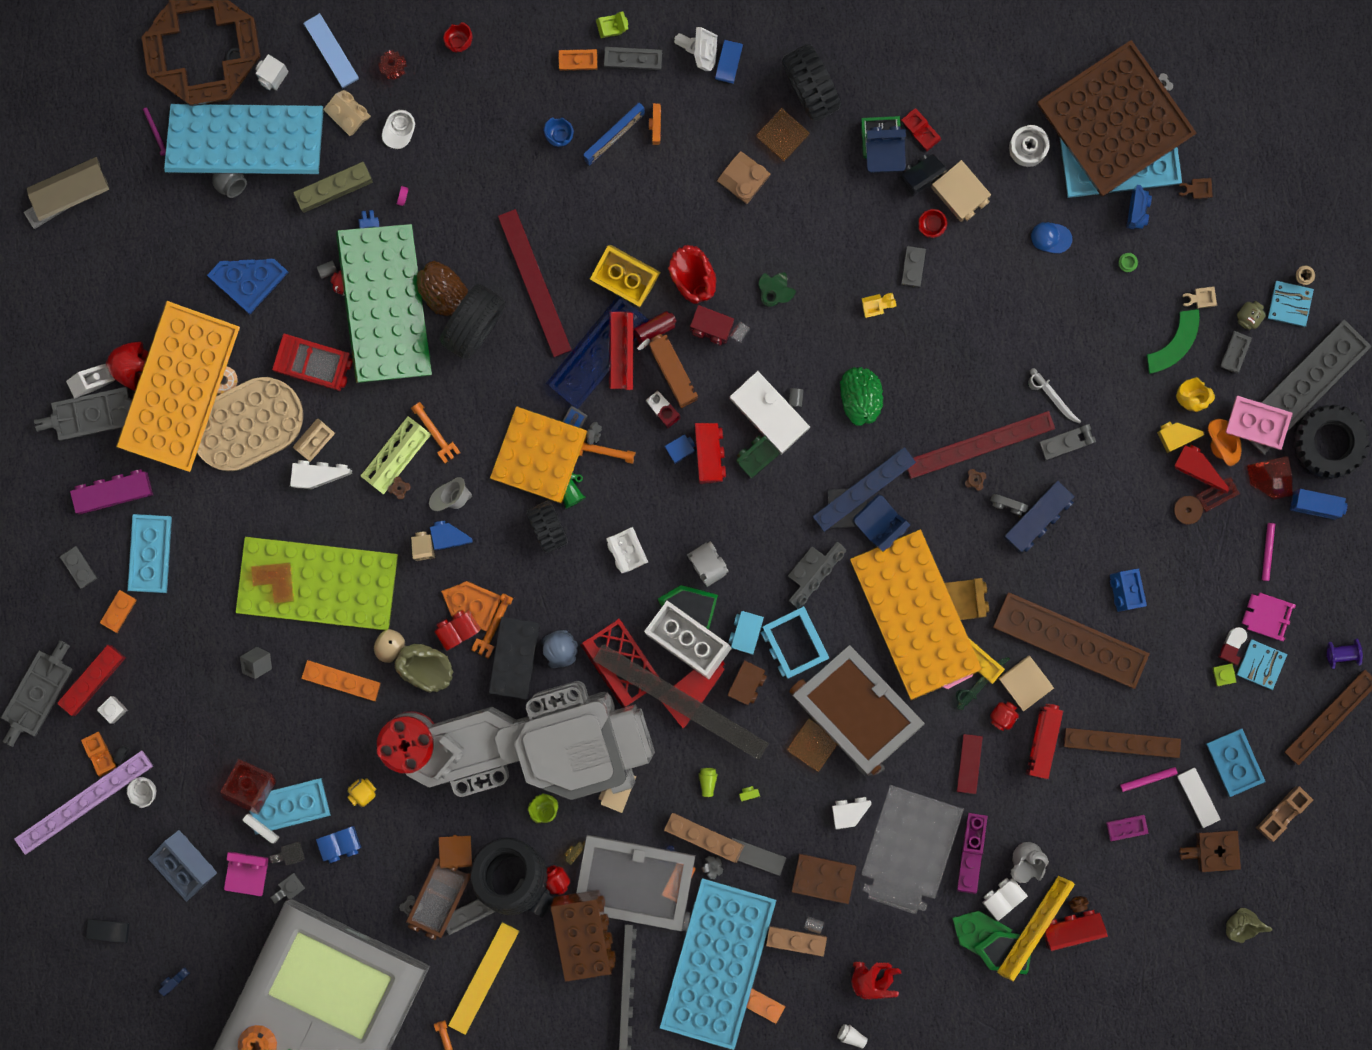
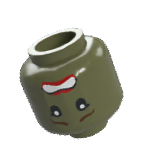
M1254 301V303L1246 302L1237 313V322L1247 330L1258 328L1266 316L1263 311L1264 307L1257 301Z

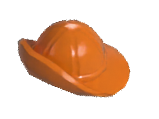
M1215 419L1208 425V431L1212 437L1211 450L1216 457L1223 459L1228 466H1233L1241 457L1240 437L1225 433L1229 421Z

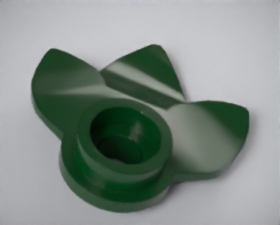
M785 272L779 273L772 278L764 273L759 280V287L762 291L761 301L768 307L775 306L778 302L787 303L796 293L795 289L787 287V275ZM772 294L774 299L769 301L766 296Z

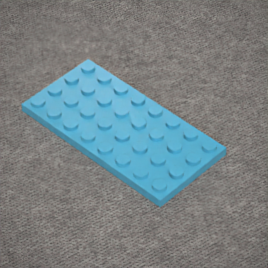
M171 104L165 172L319 174L323 106L206 104L190 106L189 104Z
M702 878L660 1025L661 1029L735 1050L776 899Z

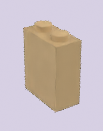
M962 160L933 183L931 187L960 222L964 219L968 221L975 215L974 210L978 207L982 209L990 202L988 199L991 194Z

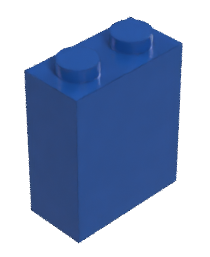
M1298 489L1293 492L1290 510L1338 519L1343 514H1346L1347 503H1345L1346 498Z

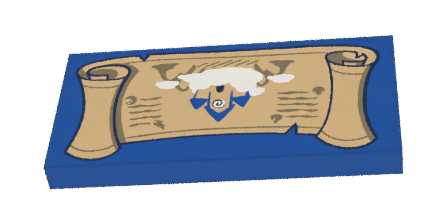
M641 103L633 107L584 153L585 162L589 166L645 115V109Z

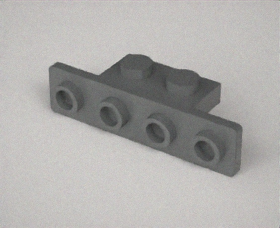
M836 542L826 556L814 547H811L788 575L789 578L800 585V588L789 600L797 609L807 602L808 597L819 587L822 580L831 573L835 564L843 558L846 549L839 542Z

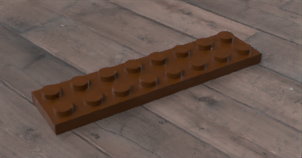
M1009 592L993 628L1133 689L1136 688L1150 655L1148 652Z

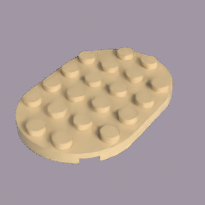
M269 377L251 379L216 396L197 451L198 455L214 468L223 471H237L285 449L296 439L302 427L303 408L299 397L286 383Z

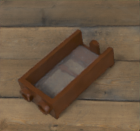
M436 858L405 923L409 924L408 928L416 932L420 929L426 932L425 936L430 939H441L471 874H465L455 868H440V860Z

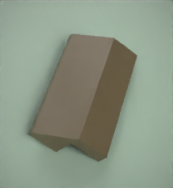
M97 157L27 188L29 199L39 221L109 190L108 182L101 171Z

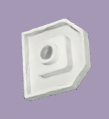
M696 27V38H689L680 33L675 36V44L694 54L698 68L704 71L712 70L716 64V34L702 27Z

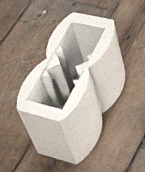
M1005 878L998 884L1000 888L997 891L991 890L983 897L985 901L982 903L997 921L1028 897L1013 878L1010 880Z

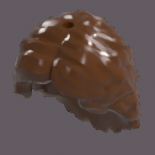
M436 261L427 263L425 268L417 274L418 292L427 305L437 315L452 316L468 293V288H466L460 277L450 267Z

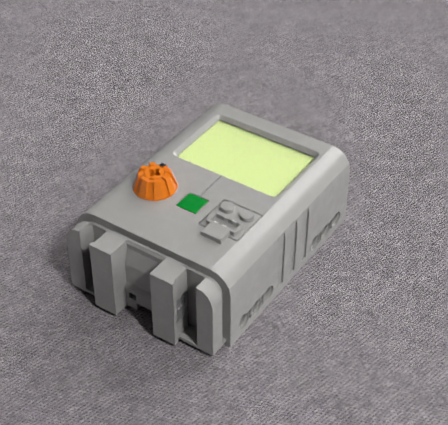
M290 899L285 901L255 962L253 971L248 977L244 989L238 997L233 1012H231L213 1050H390L430 966L302 903Z

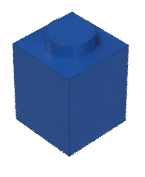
M684 434L666 445L665 448L676 464L695 452L693 448L696 445L691 437L687 438Z

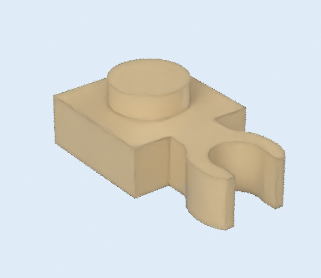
M1215 287L1195 289V295L1190 293L1182 295V297H1189L1190 299L1189 303L1183 304L1185 307L1196 303L1197 309L1217 306Z

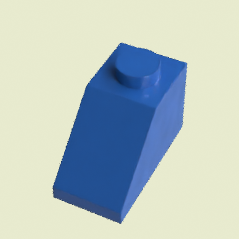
M445 521L435 522L434 526L430 527L434 550L436 551L473 543L471 537L451 524H445Z

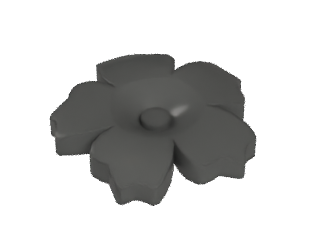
M593 422L587 431V443L589 445H592L594 442L597 443L601 436L599 432L602 431V426L598 425V422Z
M711 856L705 858L707 863H704L702 867L703 872H708L707 876L709 879H715L716 876H720L723 873V868L719 867L722 866L721 859Z

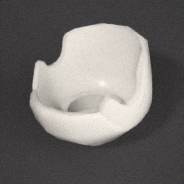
M136 778L128 785L127 795L132 804L139 806V808L149 806L156 797V786L147 778Z

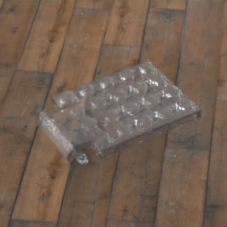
M890 785L861 873L863 876L874 879L872 886L864 884L862 890L869 893L868 899L915 915L918 909L925 911L927 904L920 902L922 895L933 899L936 897L964 809Z

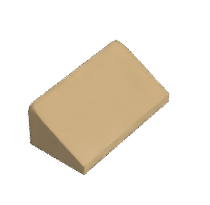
M317 419L296 442L293 448L311 462L335 433L321 420Z

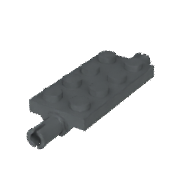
M124 387L51 403L53 410L51 417L35 419L34 423L38 425L35 428L37 432L50 428L56 429L59 441L123 428L132 399L129 398L128 388Z
M59 640L52 655H48L40 650L38 651L1 717L8 721L11 726L3 739L4 743H8L7 745L13 747L21 732L25 731L33 736L38 734L74 670L62 661L70 647L69 644Z

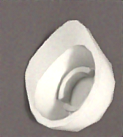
M400 109L389 115L382 132L383 141L387 146L400 149L409 143L415 128L413 116L408 111Z

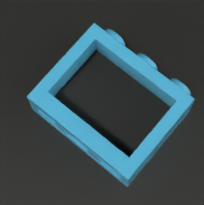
M805 607L762 627L764 631L761 634L765 642L769 641L772 646L769 651L774 660L778 659L780 663L778 669L782 677L791 678L829 659ZM800 616L819 657L790 671L770 629Z

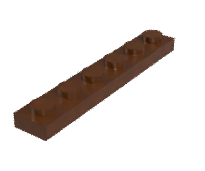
M1363 670L1284 751L1296 765H1300L1372 691V676L1366 670Z
M1065 728L1064 747L1180 758L1181 739Z

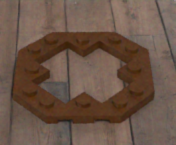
M169 0L166 7L161 10L153 21L150 29L142 36L147 75L190 106L229 100L261 57L255 19L229 0ZM214 8L217 26L236 24L241 58L222 61L225 80L189 86L185 68L167 71L162 36L180 33L178 14Z

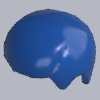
M550 118L545 123L544 134L546 140L551 145L565 146L573 139L574 130L572 125L564 118Z

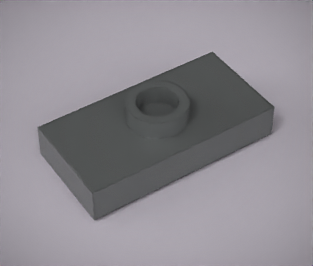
M1234 331L1220 367L1238 374L1252 338Z

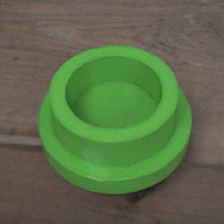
M1132 253L1123 254L1119 258V267L1125 272L1134 271L1138 265L1137 257Z

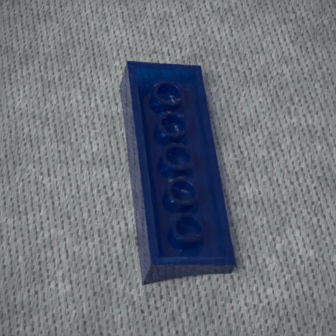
M621 296L615 298L545 383L576 409L582 405L610 371V312H632L633 329L649 321Z

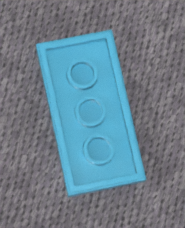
M133 514L128 591L167 593L171 516Z
M322 778L246 797L250 815L271 831L331 816Z

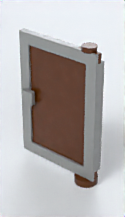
M850 645L810 681L806 683L804 679H801L789 691L802 708L867 775L870 773L873 776L877 774L882 768L880 764L925 725L913 710Z

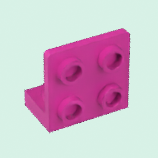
M228 852L227 861L229 863L224 890L262 896L269 858Z

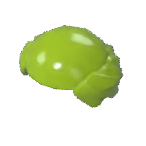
M542 794L536 796L529 803L528 811L534 822L548 823L556 817L558 801L553 796Z

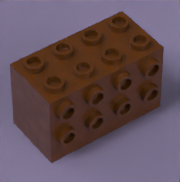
M600 889L557 896L553 899L551 911L565 982L609 975L612 972V968L615 967L616 955L615 951H611V944H613L612 934L607 931L609 918L608 914H604L606 902L604 895L600 894Z

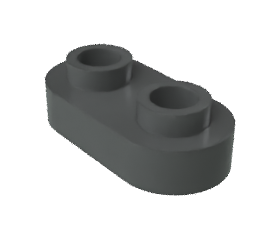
M992 494L990 499L993 507L1002 510L1004 507L1009 508L1011 513L1019 516L1022 513H1026L1028 509L1026 504L997 494Z

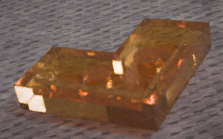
M291 563L251 567L253 586L272 584L274 603L294 601Z

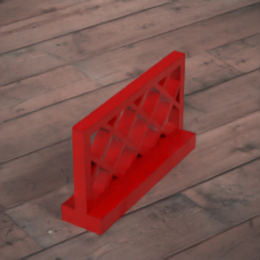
M620 619L580 645L622 708L627 707L662 683ZM616 625L622 630L621 638L610 636L611 629ZM598 637L607 638L605 649L598 648L594 640ZM610 639L620 641L619 651L608 650ZM623 642L632 645V654L621 652ZM607 652L618 654L616 665L607 662ZM620 655L631 657L629 667L619 666ZM633 658L643 661L642 670L632 668ZM618 668L629 670L627 681L620 680L617 677ZM631 671L642 673L640 683L629 681ZM644 674L652 675L656 682L651 686L642 684ZM629 684L639 686L638 694L633 698L627 692Z

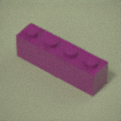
M135 470L130 472V476L123 477V474L113 476L111 481L105 482L102 479L94 481V485L86 487V484L75 486V490L70 491L75 513L80 515L152 496L153 492L148 473L142 472V470Z

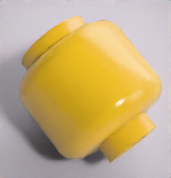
M359 778L348 788L350 795L347 798L354 806L358 804L364 807L375 798L376 788L367 778L365 780Z

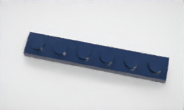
M904 447L815 514L813 518L825 532L914 465L916 461Z

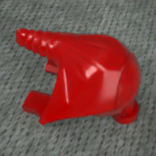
M142 342L128 343L114 349L106 361L110 375L124 386L136 390L141 373L136 372L143 370L149 352L143 349Z
M853 962L855 972L852 976L851 984L857 996L863 999L893 998L899 995L898 991H888L887 989L893 982V975L901 974L900 969L892 968V965L889 963H875L869 971L865 963ZM886 969L884 976L880 980L875 981L879 971Z

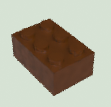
M799 853L791 892L849 904L856 865Z

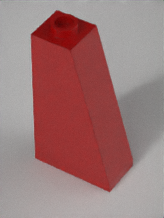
M723 661L710 679H707L694 669L659 698L682 728L688 724L725 670L723 668L725 665Z

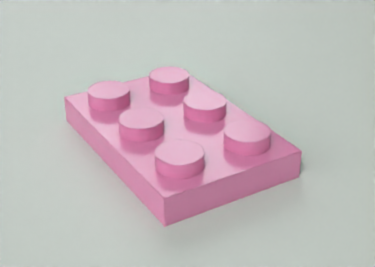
M1236 396L1225 433L1281 450L1292 412Z

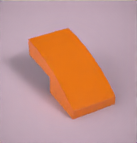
M99 732L81 740L99 777L117 768Z

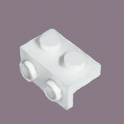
M633 527L607 538L608 548L613 553L616 567L621 573L631 571L648 563Z

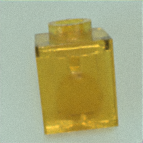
M579 841L575 847L571 845L564 854L567 856L565 861L572 865L581 851L584 850L586 841L583 843Z

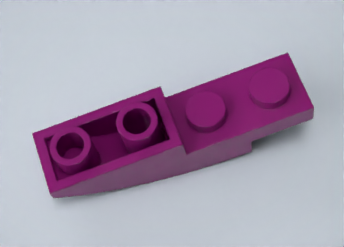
M968 813L958 873L957 891L977 893L988 816Z

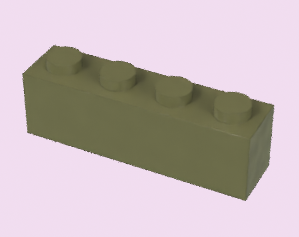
M361 162L293 193L302 212L305 213L373 183L365 163Z

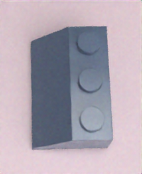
M180 830L165 840L148 858L186 902L217 874L213 866L205 860Z

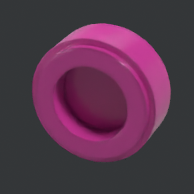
M401 186L397 205H405L408 193L407 187Z

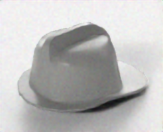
M457 477L433 492L429 500V506L433 511H440L447 507L459 509L472 497V494L465 487L464 479Z

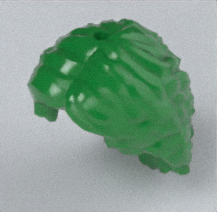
M853 367L845 372L840 381L843 410L852 424L856 426L863 425L864 423L870 424L875 422L883 407L882 385L878 376L869 369Z

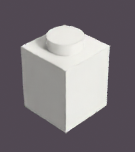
M110 696L97 711L110 724H114L127 709L115 696Z

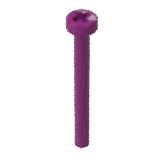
M146 107L143 111L161 149L160 155L164 156L166 155L165 146Z

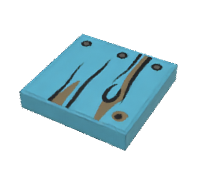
M1276 281L1267 319L1305 327L1314 289Z
M1250 640L1236 675L1273 690L1287 654L1257 641Z

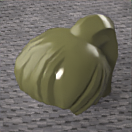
M1240 908L1226 923V935L1228 938L1240 943L1255 937L1259 932L1272 931L1271 927L1262 923L1257 915L1247 908Z

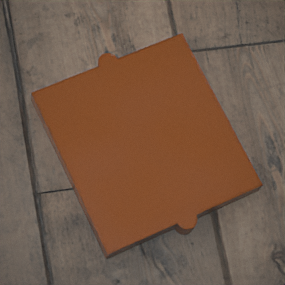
M453 835V837H439L440 868L457 869L458 867L472 866L471 836Z

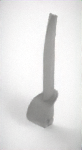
M1032 368L1030 370L1032 376L1028 381L1029 387L1032 390L1042 388L1067 418L1081 423L1048 384L1050 380L1045 381L1041 374H1037V370ZM1033 378L1036 380V382H1037L1040 386H1036V385L1033 383Z

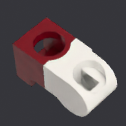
M656 391L646 399L648 405L668 429L681 419L680 414L659 391Z
M1238 627L1230 630L1218 658L1238 665L1241 658L1236 656L1241 644L1247 639V633L1243 628Z

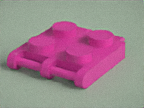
M1258 593V596L1251 594L1247 607L1253 609V612H1245L1242 624L1248 626L1247 630L1284 642L1285 638L1283 636L1287 625L1290 624L1289 618L1292 609H1295L1296 605L1262 593ZM1287 607H1289L1288 612H1287V615H1286V618L1283 619V618H1284V615H1285V612H1286V609H1287ZM1283 623V627H1282V630H1281V633H1280V636H1279L1278 633H1279L1281 624Z

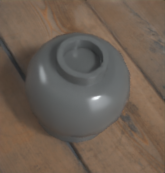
M213 173L212 177L214 188L229 198H234L241 194L247 185L243 173Z

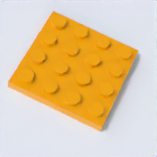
M516 407L490 478L561 503L587 431Z

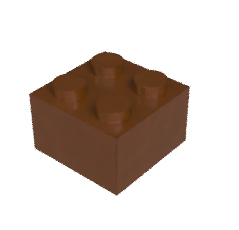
M744 660L727 696L747 706L749 703L754 704L758 695L755 691L758 685L762 687L767 677L764 675L765 670Z

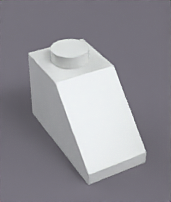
M106 364L80 371L66 382L74 398H77L110 384L115 379L110 375Z

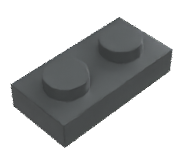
M907 246L901 285L921 287L926 249Z
M77 546L60 556L80 589L98 579Z

